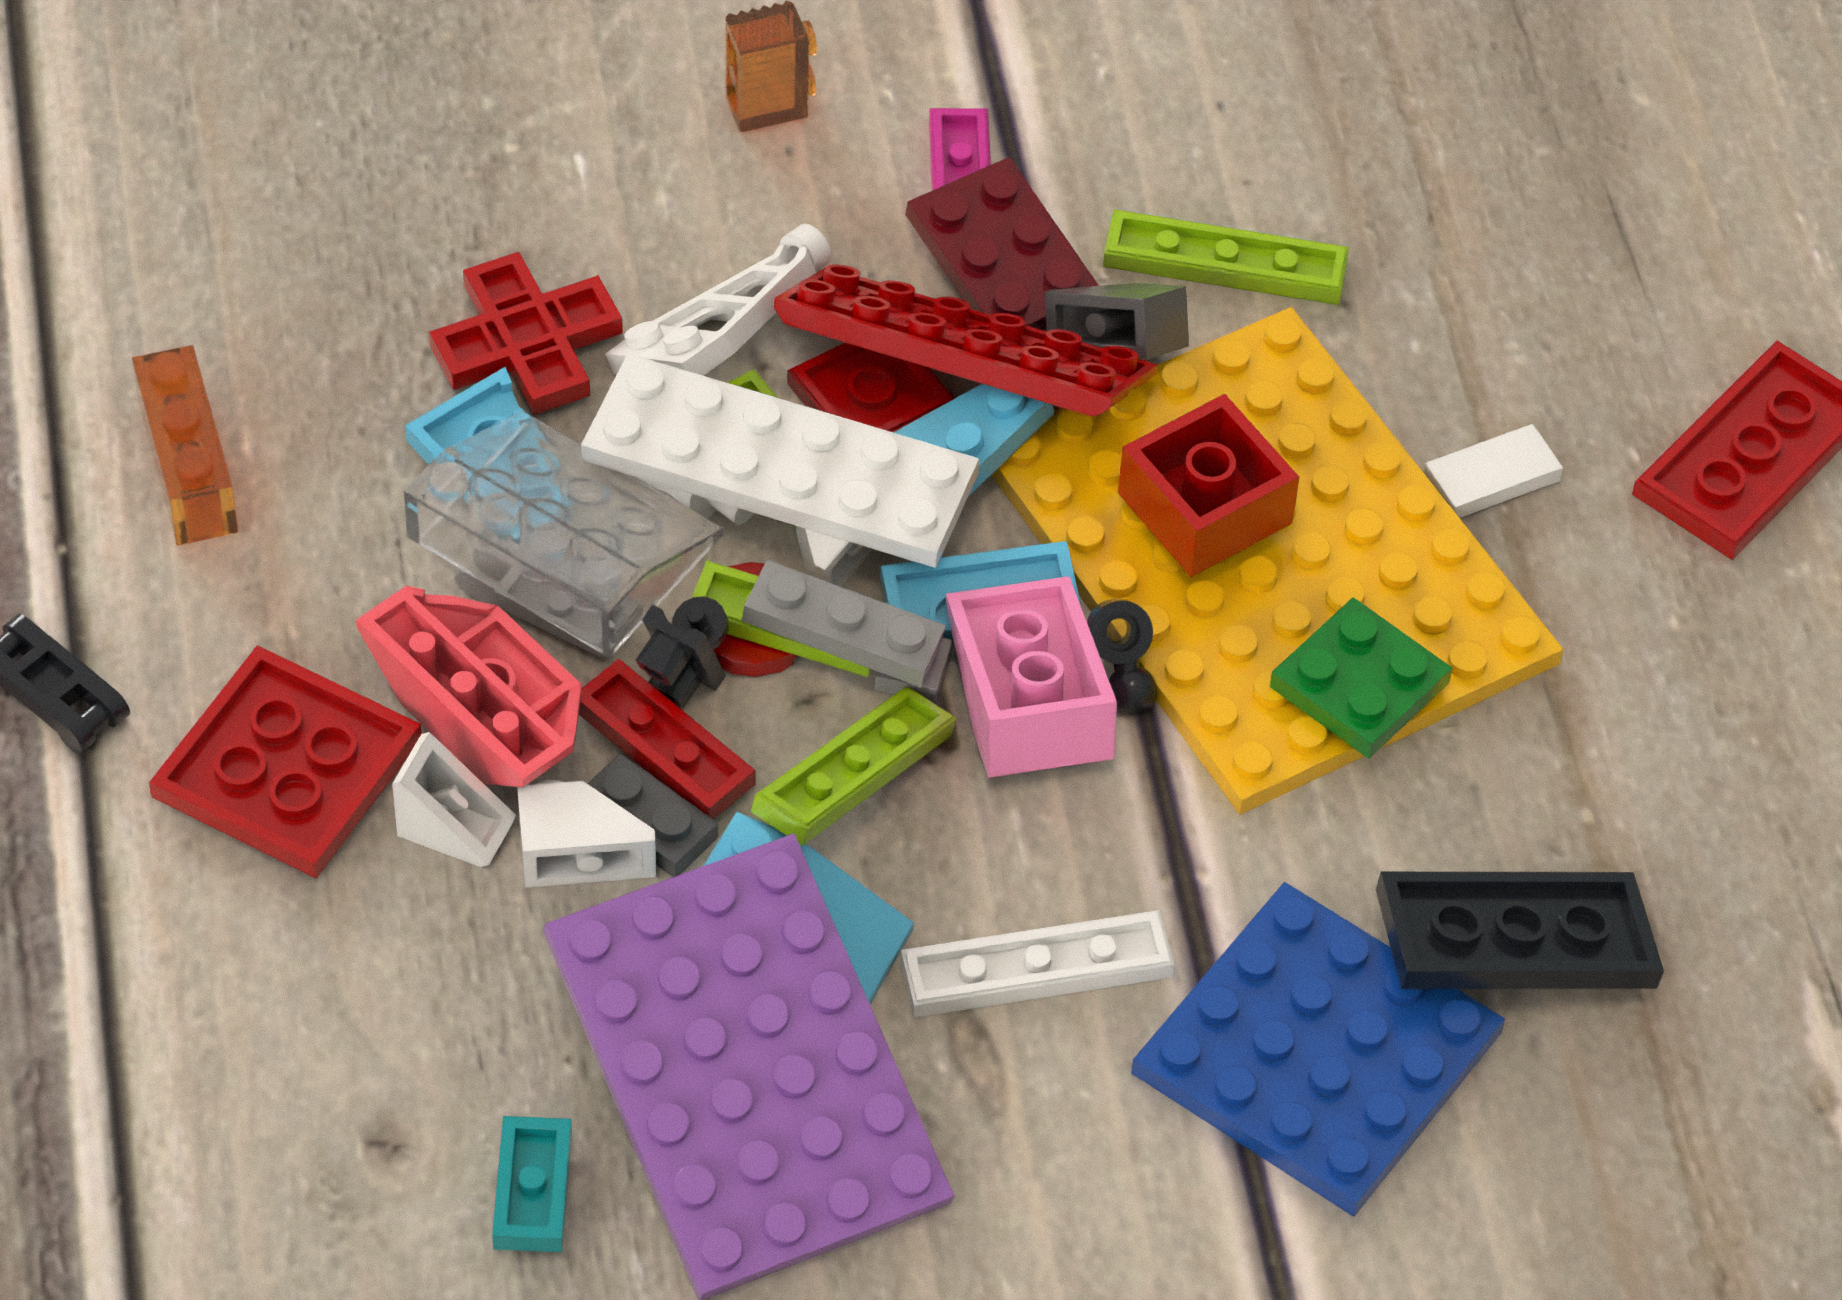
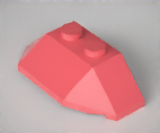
M405 586L356 619L358 631L400 704L483 784L525 787L574 752L582 684L498 605L457 596L425 594L424 589Z

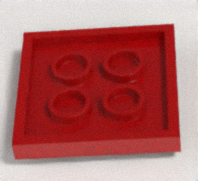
M257 645L149 781L150 794L152 798L317 879L406 761L422 734L421 723Z

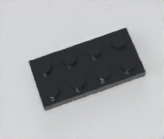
M1381 871L1376 893L1401 989H1657L1664 973L1634 872Z

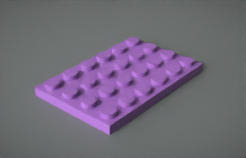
M794 833L545 923L543 934L698 1300L710 1298L951 1204L955 1197Z

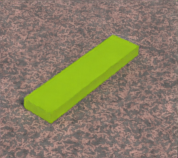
M1113 209L1104 251L1103 267L1339 305L1349 247Z
M905 686L755 794L750 812L786 836L794 833L798 843L803 846L951 737L957 718L908 686Z

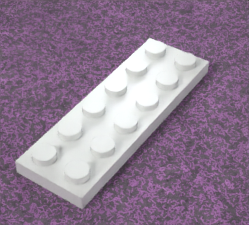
M629 353L625 357L581 444L582 461L934 568L939 563L979 472V458Z

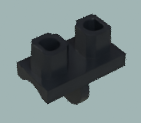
M705 596L693 597L684 601L676 609L672 618V624L667 620L663 610L652 604L642 619L651 638L636 658V662L640 669L651 676L648 683L675 705L684 708L700 683L716 691L726 677L713 649L717 648L725 640L729 631V620L723 607L716 600Z

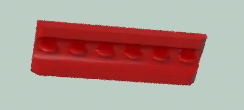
M828 265L778 295L774 300L773 308L782 322L788 326L1093 417L1113 407L1125 398L1132 389L1141 386L1157 373L1158 364L1138 359V353L1132 349L1121 346L1097 347L1082 342V337L1079 334L1068 330L1053 329L1043 331L1026 326L1025 319L1014 314L995 313L989 315L970 309V304L959 298L938 297L935 299L915 293V288L905 282L888 280L880 283L860 277L861 273L859 270L847 265Z

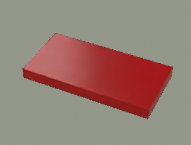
M1776 340L1635 481L1632 495L1733 560L1842 449V381Z

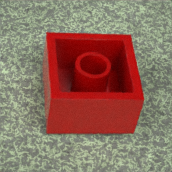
M1223 394L1123 446L1118 494L1187 574L1193 577L1292 524L1300 477L1228 396Z

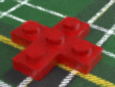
M520 252L464 269V287L479 315L429 331L430 348L451 388L456 390L480 382L506 367L507 372H511L533 415L589 397L590 380L573 350L623 334L622 316L599 275L542 294Z

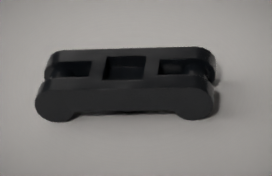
M18 614L3 626L4 634L0 636V686L54 729L70 750L76 754H82L96 743V733L106 725L114 728L130 715L128 704L116 689L23 614ZM19 653L24 655L16 662L13 660ZM82 698L90 706L78 714L70 706Z

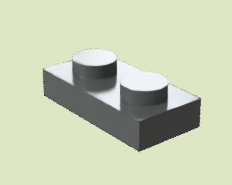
M621 753L587 783L654 829L656 865L672 877L680 875L718 838V822Z

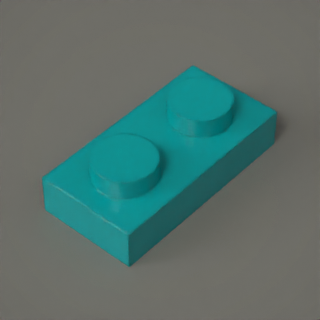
M503 1116L492 1231L493 1250L563 1251L572 1119Z

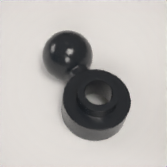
M1113 598L1103 601L1092 610L1087 619V624L1099 656L1113 663L1114 672L1111 674L1109 682L1117 701V711L1130 716L1139 715L1153 705L1157 696L1155 678L1147 669L1140 666L1138 661L1146 653L1152 642V622L1143 608L1129 600ZM1115 619H1123L1127 626L1125 636L1118 641H1110L1107 636L1109 623Z

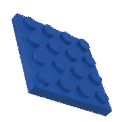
M1284 881L1133 1058L1131 1074L1355 1217L1501 1035L1505 1018L1458 989H1401L1391 947Z

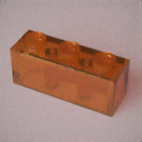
M189 345L132 357L139 407L176 546L238 533L233 488L194 346Z

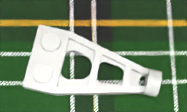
M801 224L782 237L780 245L773 255L659 318L630 328L624 334L625 340L605 353L613 375H617L625 357L629 353L704 376L736 353L777 313L773 308L775 297L829 264L831 250L826 238L814 226ZM709 320L727 322L717 332L699 330L697 328Z

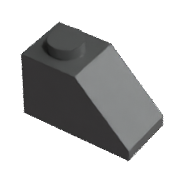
M1128 283L1045 291L1047 331L1053 329L1068 330L1079 334L1084 343L1101 348L1107 346L1126 347L1137 352L1139 355L1138 359L1146 360L1189 347L1186 286Z

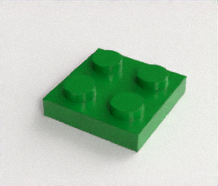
M1352 597L1272 671L1270 688L1370 759L1450 683L1452 667Z

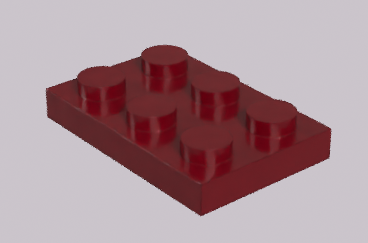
M1010 157L907 202L906 217L962 299L970 304V309L989 315L995 313L1014 314L1025 319L1026 326L1043 330L1047 328L1045 291L1099 286Z

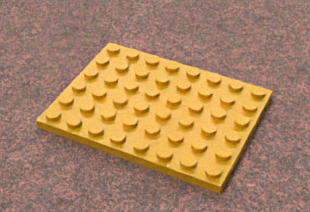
M1292 306L1158 364L1156 375L1141 386L1132 389L1125 398L1098 416H1088L1062 407L1055 409V414L991 475L1041 544L1067 541L1078 594L1091 612L1101 602L1113 598L1129 600L1146 611L1152 622L1153 638L1146 653L1138 659L1139 665L1147 669L1155 678L1157 685L1156 702L1239 815L1364 757L1363 754L1270 688L1272 671L1352 597L1452 667L1450 683L1381 748L1561 663L1564 650ZM1226 394L1300 477L1293 523L1190 577L1118 494L1122 447L1203 404ZM1115 619L1107 627V635L1112 641L1122 639L1127 631V626L1123 619Z

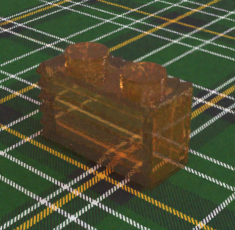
M786 0L783 5L774 3L771 8L763 5L760 10L751 8L748 13L740 10L738 15L729 13L725 18V99L739 132L808 117V96L816 94L815 77L808 56L817 54V42L811 22L809 20L801 21L794 3Z

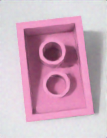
M1070 576L946 594V608L973 734L988 778L1114 759L1117 701Z

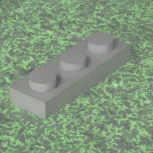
M766 560L744 605L742 621L918 687H922L943 641L946 625L770 560Z

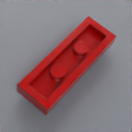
M617 659L582 687L579 715L653 777L713 820L756 785V770L622 660Z

